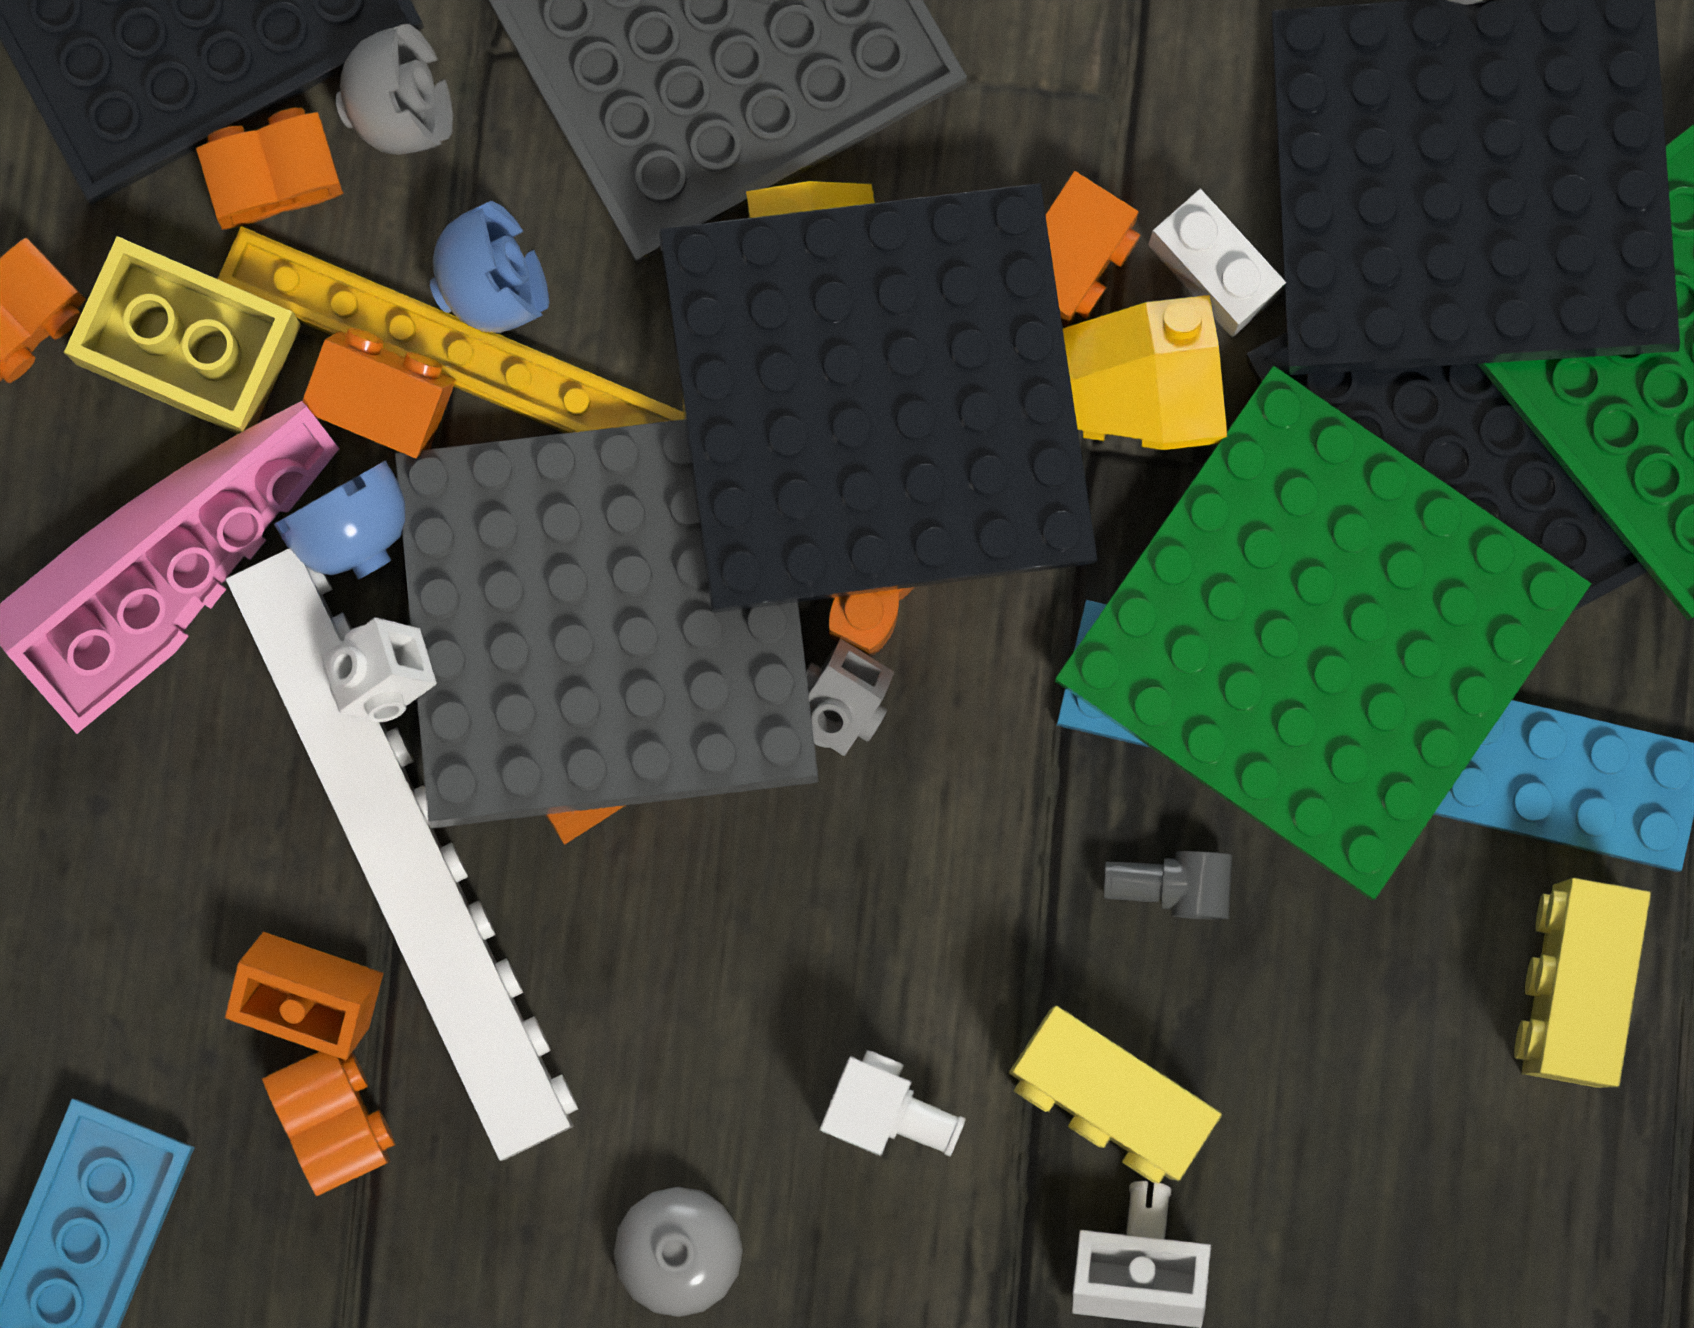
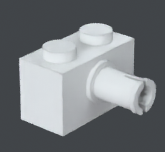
M867 1050L863 1062L852 1057L849 1058L820 1130L879 1155L882 1154L888 1137L894 1139L896 1134L942 1151L947 1156H951L966 1119L961 1116L956 1117L939 1108L912 1098L914 1091L908 1089L911 1082L899 1077L903 1065Z
M1148 1181L1133 1182L1129 1187L1130 1202L1126 1235L1080 1230L1072 1313L1202 1328L1211 1245L1165 1240L1171 1188L1154 1182L1152 1207L1146 1208Z

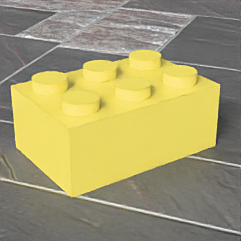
M117 236L64 353L80 367L235 434H239L258 423L300 330L301 323L294 313L288 309Z
M1572 878L1554 884L1551 895L1542 894L1536 917V931L1545 933L1540 958H1531L1525 983V994L1534 996L1530 1022L1523 1020L1520 1022L1515 1042V1058L1524 1060L1521 1074L1596 1088L1619 1087L1651 892Z
M1054 1006L1049 1010L1009 1072L1010 1075L1019 1080L1014 1089L1015 1093L1045 1112H1049L1055 1103L1074 1116L1068 1125L1070 1129L1098 1147L1104 1148L1108 1140L1116 1143L1128 1151L1122 1163L1149 1181L1156 1182L1157 1184L1160 1183L1164 1176L1172 1180L1179 1181L1222 1115L1058 1006Z

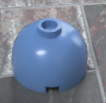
M490 201L462 214L448 224L437 240L432 261L435 277L430 280V288L438 306L446 313L452 311L461 322L482 332L501 333L520 327L542 316L543 314L540 312L548 309L549 306L547 282L540 261L534 250L528 252L524 258L519 245L513 238L524 231L503 206Z
M385 460L274 525L286 546L291 549L305 566L314 572L335 575L352 569L357 578L360 579L391 561L385 549L389 548L402 535V528L405 523V500L400 485Z

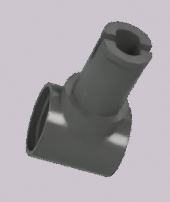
M1177 851L1174 854V858H1165L1164 864L1106 862L1104 899L1162 903V909L1171 910V916L1228 920L1232 855L1213 852Z

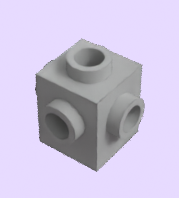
M841 638L822 667L820 668L811 662L806 668L814 744L825 748H832L845 756L858 736L868 742L882 722L888 709L880 705L895 672Z

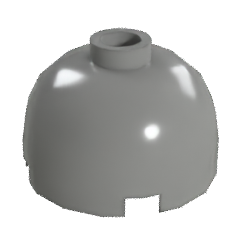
M403 24L377 32L362 40L349 54L343 66L340 81L341 92H338L336 95V106L339 116L348 128H353L361 139L380 152L401 155L424 151L441 145L440 141L449 139L452 134L453 111L446 79L439 81L434 86L432 74L427 64L438 59L420 31L410 24Z
M673 1187L652 1192L630 1208L617 1229L613 1255L618 1278L632 1299L654 1313L682 1317L704 1312L725 1297L739 1275L743 1248L738 1225L723 1204L703 1191Z

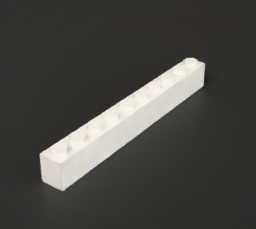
M289 548L226 578L499 1160H506L574 1127L569 1114L578 1110L577 1103L562 1074L551 1079L541 1055L551 1051L549 1044L535 1016L524 1021L513 997L523 993L522 987L508 959L496 962L486 939L496 935L480 900L469 905L462 891L459 881L467 878L468 874L455 846L451 842L442 847L434 829L431 828L428 822L425 785L414 789L404 766L414 762L400 730L396 727L387 732L383 722H372L368 718L338 712L336 702L330 692V681L322 656L344 641L345 635L352 628L344 613L333 617L323 597V594L333 590L327 575L314 572L305 566Z

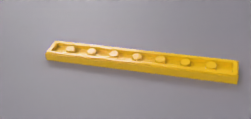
M240 227L218 277L220 281L292 311L299 322L327 334L334 335L339 331L347 333L348 328H356L380 337L384 341L383 349L404 358L408 352L432 358L442 364L441 373L456 379L454 387L563 433L685 419L684 412L499 334L479 331L461 322L454 315L244 227Z

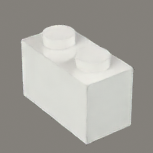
M1201 188L1153 230L1148 244L1195 297L1210 295L1214 318L1232 338L1280 296L1286 283Z

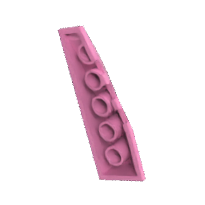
M300 401L194 459L132 499L91 529L0 603L1 648L75 733L78 734L177 652L189 637L184 630L205 605L210 609L226 591V588L222 585L225 579L244 556L249 560L266 541L262 536L266 528L280 511L286 513L291 510L336 454L339 447L309 408Z

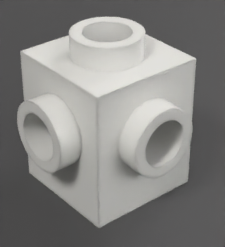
M374 618L366 625L349 631L345 635L344 641L322 656L330 681V692L336 702L338 712L368 718L372 722H385L399 717L404 713L408 704L437 684L420 628Z

